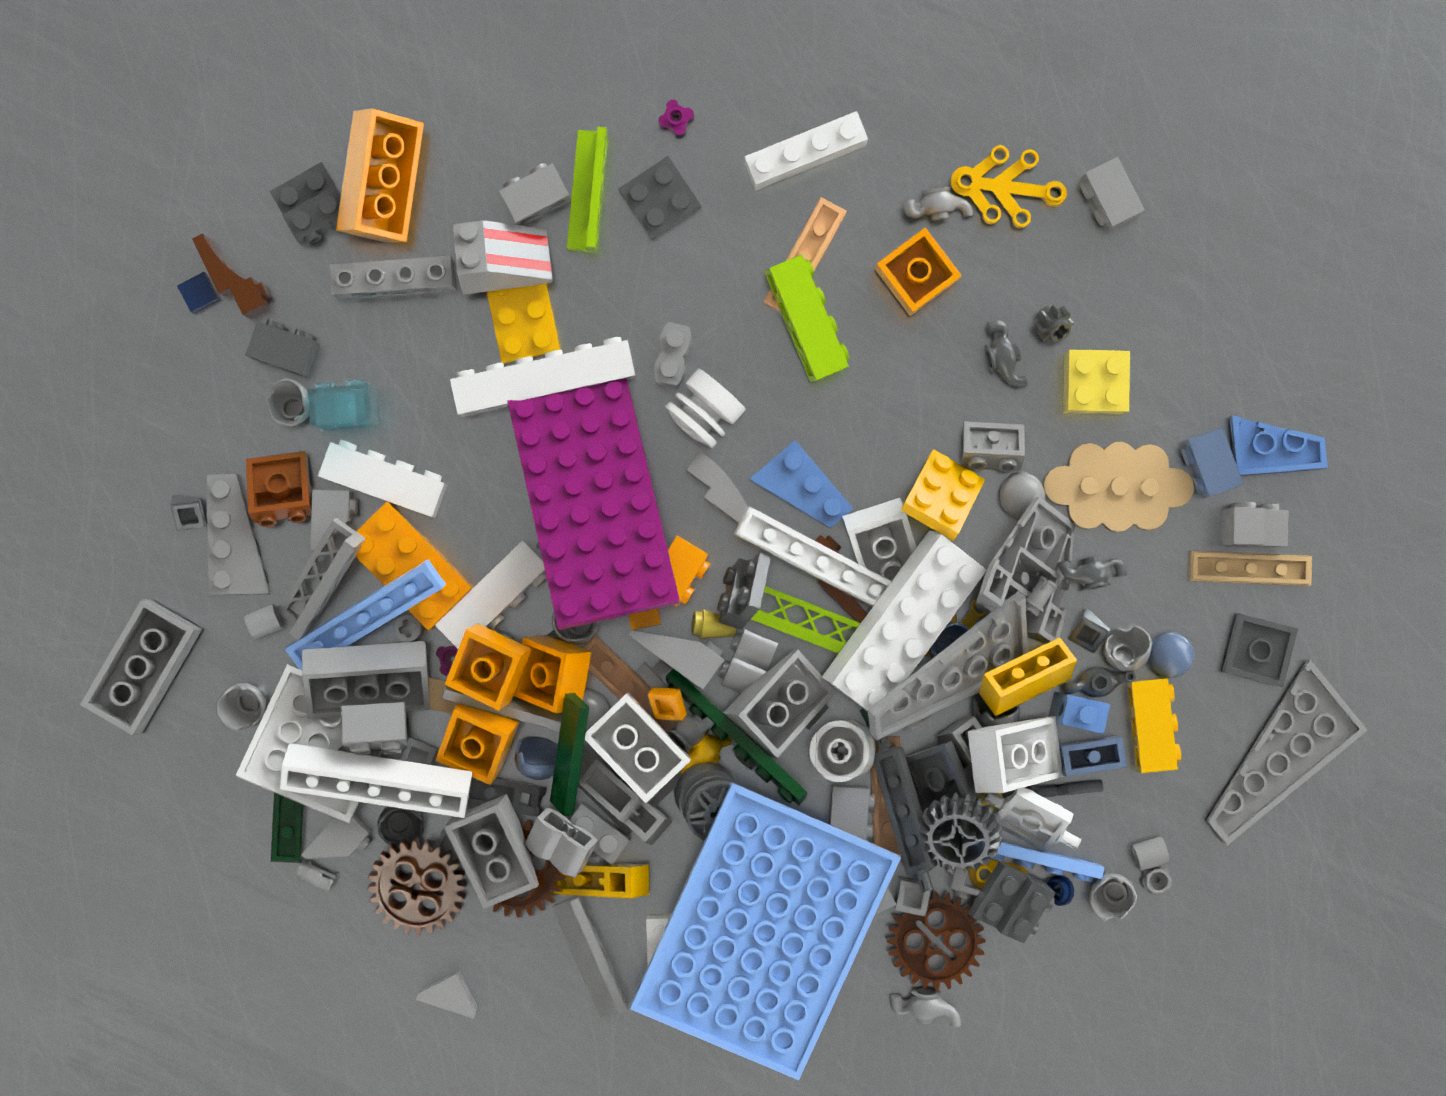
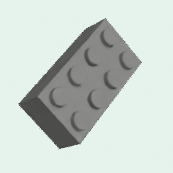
M141 599L80 706L132 736L142 734L202 629L151 599Z

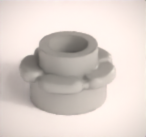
M1159 865L1144 871L1145 876L1142 878V885L1145 890L1151 891V894L1162 895L1171 887L1172 878L1169 876L1168 869L1164 866ZM1155 877L1159 878L1158 883L1154 882Z

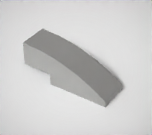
M700 450L686 469V472L710 488L704 496L707 502L739 524L748 507L744 498L728 475Z
M598 759L593 762L578 781V784L619 821L625 823L643 841L650 845H653L671 824V821L649 801L645 803L623 779Z

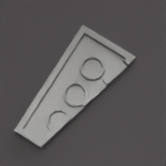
M206 475L208 595L271 594L264 574L263 562L255 541L254 529L251 526L248 515V507L239 475Z

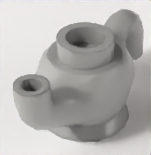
M938 187L922 191L921 193L924 197L920 203H915L914 199L903 201L904 211L910 218L928 215L931 216V221L949 219V213L955 209H960L963 212V217L974 216L971 205L965 199L949 192L951 187Z
M922 987L914 988L911 990L913 996L909 1000L902 999L900 994L890 995V1006L896 1014L910 1013L916 1017V1021L920 1024H932L935 1022V1018L948 1016L950 1026H961L958 1012L939 997L941 995L940 990L936 991L931 987L926 989Z

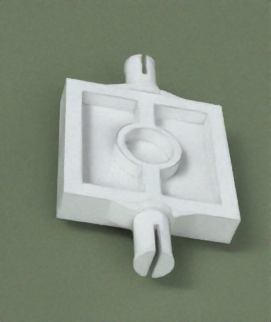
M1025 787L1016 789L1007 798H1003L996 793H987L983 800L999 809L997 813L999 817L998 823L1002 824L1003 830L1044 852L1051 845L1062 842L1076 850L1081 842V838L1066 831L1074 814L1062 806L1041 797Z

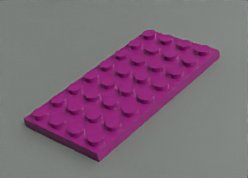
M619 379L521 401L507 400L558 630L680 604L627 379Z

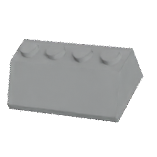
M425 641L302 650V679L308 719L342 716L341 706L404 702L406 711L430 710Z

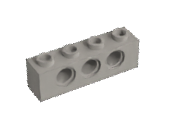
M451 256L330 264L331 295L337 300L457 291L455 261Z

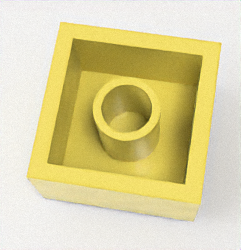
M1068 350L1064 353L1063 413L1123 415L1129 412L1130 351Z

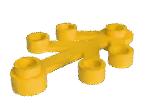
M1002 145L994 147L990 156L974 168L962 166L953 172L950 179L952 190L959 196H969L981 211L982 218L987 224L997 223L1001 217V210L996 205H990L980 190L993 192L1010 214L1012 223L1017 228H1025L1031 221V214L1028 210L1021 209L1010 194L1042 198L1043 202L1050 207L1061 205L1067 196L1066 187L1058 181L1049 182L1046 186L1012 181L1026 169H1032L1037 165L1039 156L1032 149L1025 150L1017 162L994 179L982 176L995 165H1003L1007 161L1009 151ZM999 150L1002 151L1005 155V158L1003 160H997L994 156V152ZM1032 155L1034 163L1027 164L1024 161V156ZM968 176L971 179V184L964 186L960 178ZM1057 188L1060 191V197H1052L1050 189ZM990 209L996 211L997 218L989 219L986 212ZM1017 214H1024L1027 221L1023 224L1019 223L1016 220Z

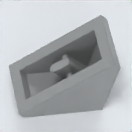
M460 970L421 989L416 997L418 1001L472 1019L475 1018L479 1009Z

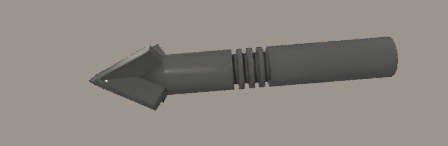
M1091 780L1056 785H1030L1025 788L1034 791L1044 798L1102 792L1103 782L1102 780Z

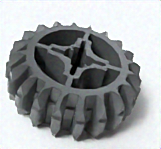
M956 792L952 799L944 794L940 802L933 800L930 808L927 807L924 810L919 824V831H921L919 833V841L927 843L923 847V851L932 852L931 860L939 859L940 867L949 864L952 872L956 867H961L965 873L968 867L971 866L977 871L980 864L987 866L990 859L995 858L998 848L1002 842V824L998 823V814L992 813L991 804L982 806L981 797L973 801L969 793L965 798H960Z

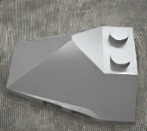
M1035 497L989 564L975 606L988 615L997 607H1002L1003 603L1017 591L1028 598L1039 581L1040 576L1047 578V581L1050 580L1055 583L1057 588L1054 589L1043 607L1045 611L1043 613L1040 612L1038 616H1034L1026 611L1027 637L1046 644L1059 638L1066 619L1067 610L1062 608L1064 590H1069V580H1065V576L1062 575L1058 567V562H1071L1075 524L1041 497Z

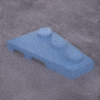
M1230 416L1233 457L1240 476L1328 468L1324 437L1246 420L1238 416Z
M793 441L749 479L830 529L843 518L842 516L847 515L853 510V507L796 441Z

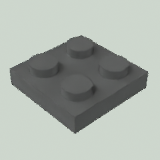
M669 156L618 188L620 194L651 240L701 208V204Z
M1237 613L1222 672L1284 687L1298 628Z

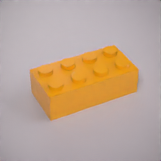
M373 108L353 111L336 231L385 243L407 242L424 123Z
M388 501L356 531L366 538L356 557L384 586L427 559L431 562L446 585L441 590L408 609L428 631H433L436 628L435 624L474 588L433 544Z

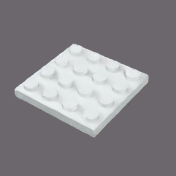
M287 664L236 776L350 824L359 804L357 801L280 790L282 764L289 743L346 752L342 738V716L308 719L302 670ZM383 750L370 751V756L380 757Z

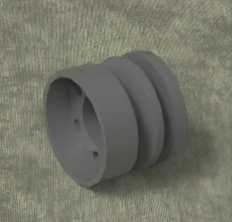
M711 762L696 764L687 769L677 780L674 790L675 803L693 834L704 841L731 782L737 784L729 770L720 764Z

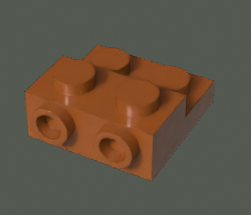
M306 451L246 459L248 513L254 523H258L262 527H271L277 523L276 520L288 519L290 522L300 523L307 519L306 516H311L312 487L309 480V464Z

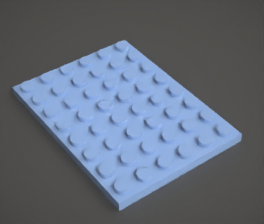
M731 782L634 995L630 1009L799 1080L901 857L889 850Z

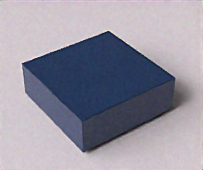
M205 272L177 285L191 313H195L219 300Z

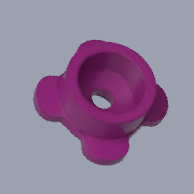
M670 100L666 104L667 109L664 115H661L658 119L661 127H667L674 131L676 135H682L686 131L685 127L688 124V120H691L694 116L693 110L689 107L684 108L678 105L676 100ZM678 115L679 119L674 120L673 116Z
M455 645L446 648L441 646L436 651V656L441 664L439 671L444 676L449 674L453 662H450V657H455L458 649Z

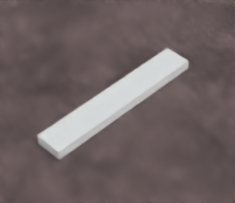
M751 507L746 508L734 532V535L871 607L876 604L891 583L890 580Z

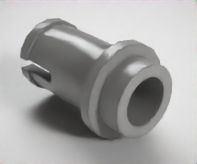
M1040 576L1034 589L1026 598V611L1034 616H1038L1040 612L1043 613L1045 611L1043 607L1054 589L1057 588V585L1050 580L1047 581V578Z
M309 860V862H301L295 877L300 879V883L305 881L328 893L336 874L312 865V861Z

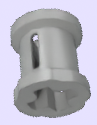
M413 615L399 617L394 625L396 637L404 642L419 640L425 631V627ZM406 621L416 625V629L412 631L411 637L409 633H403L402 628L407 626Z

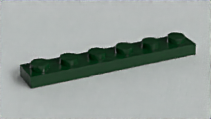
M673 668L666 675V683L669 685L667 688L680 689L682 698L690 705L688 710L692 714L698 715L702 720L708 717L714 723L710 728L711 732L722 742L727 739L734 746L732 751L743 762L749 760L757 767L754 770L756 774L766 783L771 780L779 788L777 793L787 803L790 804L793 801L799 806L807 798V791L677 670Z

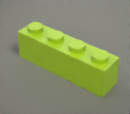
M801 254L763 271L809 381H817L849 367L847 362L849 360V353L845 345L839 343L835 334L838 332L836 322L831 315L828 316L824 304H826V299L821 288H816L812 279L814 270L808 259L804 260Z

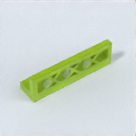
M597 126V131L578 130L567 239L568 251L597 253L608 143L607 127Z
M765 586L764 592L775 596L780 608L770 613L758 610L751 618L753 621L838 654L846 644L842 631L851 627L858 628L861 624ZM780 599L791 602V604L783 607ZM794 605L804 608L808 620L798 624L789 621L785 609ZM808 609L819 613V615L811 618ZM782 611L785 620L774 616V614ZM827 616L832 619L836 631L827 635L820 634L813 621ZM837 621L847 624V626L839 628ZM810 622L813 630L802 627V625ZM835 634H839L841 641H838L830 637Z

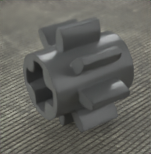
M1054 304L1046 306L1039 311L1034 325L1037 327V333L1043 341H1046L1049 337L1053 342L1062 341L1070 334L1071 326L1074 323L1070 319L1071 314L1064 306L1057 309Z

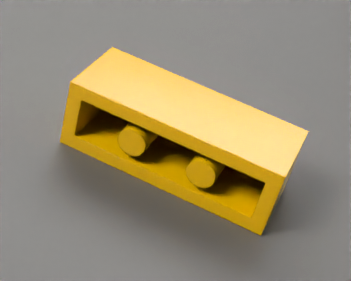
M1059 637L985 673L979 694L994 715L997 716L1071 680L1077 659Z
M1168 678L1127 682L1136 771L1139 773L1178 770L1177 762H1181V749L1179 744H1175L1174 732L1178 731V721L1176 714H1172L1171 702L1175 700L1173 684L1168 683Z

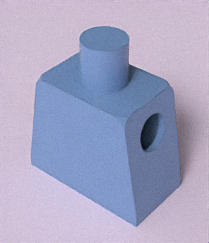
M1054 691L1049 717L1056 716V723L1104 734L1111 704ZM1063 703H1064L1063 712H1062V714H1061V708H1062V705H1063Z

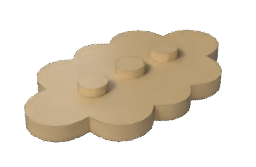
M1114 442L1105 449L1092 443L1082 444L1071 453L1068 466L1052 469L1047 473L1043 481L1047 499L1054 504L1068 506L1069 518L1076 526L1083 529H1091L1103 524L1107 529L1114 532L1125 531L1132 525L1142 530L1157 529L1166 521L1169 508L1183 506L1190 501L1194 493V483L1190 475L1184 470L1169 468L1168 456L1164 450L1151 444L1141 446L1136 450L1125 442Z

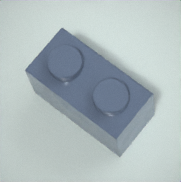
M1223 427L1183 442L1185 448H1182L1181 451L1184 461L1187 465L1192 466L1195 474L1192 477L1194 488L1198 494L1202 493L1203 498L1243 485Z
M1115 735L1059 744L1062 771L1066 777L1127 767L1123 739L1120 736Z

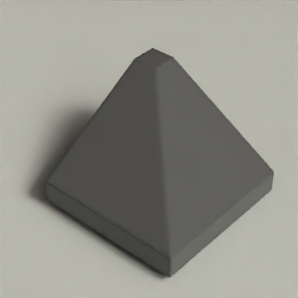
M183 495L172 496L170 506L177 531L207 527L201 498Z
M1085 608L1068 639L1095 653L1110 629L1090 610Z

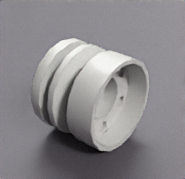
M698 368L686 382V386L693 393V396L689 399L677 392L675 398L683 407L680 409L669 401L665 409L685 433L695 441L706 444L712 449L717 442L708 432L712 430L720 437H723L725 432L717 422L723 419L733 425L746 409L722 385Z

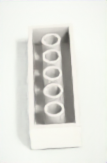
M929 530L823 674L822 678L868 712L872 706L909 678L987 570L945 536Z

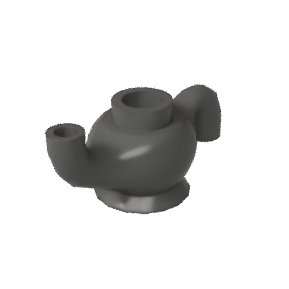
M999 320L987 322L989 333L994 334L995 337L991 346L985 345L984 348L990 372L993 374L995 371H998L1007 383L1014 387H1026L1028 385L1026 377H1018L1014 372L1016 362L1021 360L1018 345L1016 343L1011 344L1008 340L1007 325Z
M1099 556L1081 559L1082 565L1076 569H1072L1068 561L1058 562L1062 575L1083 585L1081 591L1111 585L1108 582L1111 574H1115V577L1127 575L1125 564L1118 558H1112L1107 562L1100 561Z
M1093 667L1083 674L1080 682L1064 683L1062 691L1065 694L1082 691L1089 697L1100 698L1113 692L1122 683L1133 682L1136 679V675L1132 671L1115 672L1108 668Z
M693 714L691 717L685 716L681 721H677L674 728L668 732L681 748L690 752V748L703 740L705 732L714 723L708 717L702 720L698 715Z

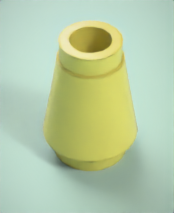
M702 609L701 612L694 611L691 634L697 635L699 639L734 637L736 628L719 623L720 614Z

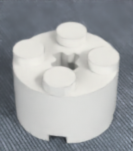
M838 720L825 724L812 737L809 748L813 766L824 778L834 782L854 780L868 773L874 764L876 743L874 737L870 734V729L853 720ZM843 745L844 748H848V754L844 755V757L843 753H838V747Z

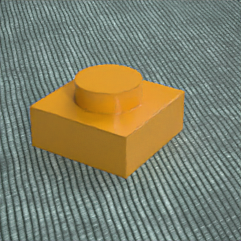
M658 608L629 615L632 630L661 624Z
M653 687L648 693L655 719L681 721L687 713L680 689Z

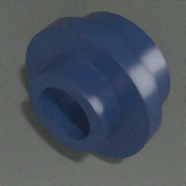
M1057 875L1047 882L1055 892V905L1064 906L1072 901L1074 886L1068 877Z

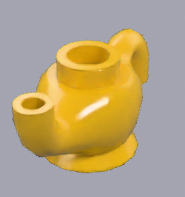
M707 730L703 740L690 748L688 755L691 757V760L681 769V774L696 764L718 763L721 759L719 756L721 749L731 745V743L727 739L722 742L716 736L709 735V730Z

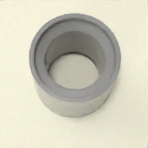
M274 604L244 616L248 631L254 640L284 629L281 616Z
M1161 836L1131 846L1135 862L1140 871L1170 862L1167 847Z

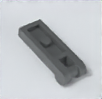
M472 777L467 804L479 806L507 794L516 813L538 817L542 813L543 808L540 807L542 796H545L547 787L497 777L489 785ZM521 793L530 794L528 805L519 803Z

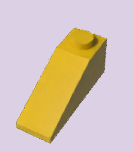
M587 863L585 868L576 877L560 872L561 875L567 877V880L558 881L557 883L563 891H553V894L627 899L649 895V864L613 863L611 865L610 863H605L603 865L601 863Z

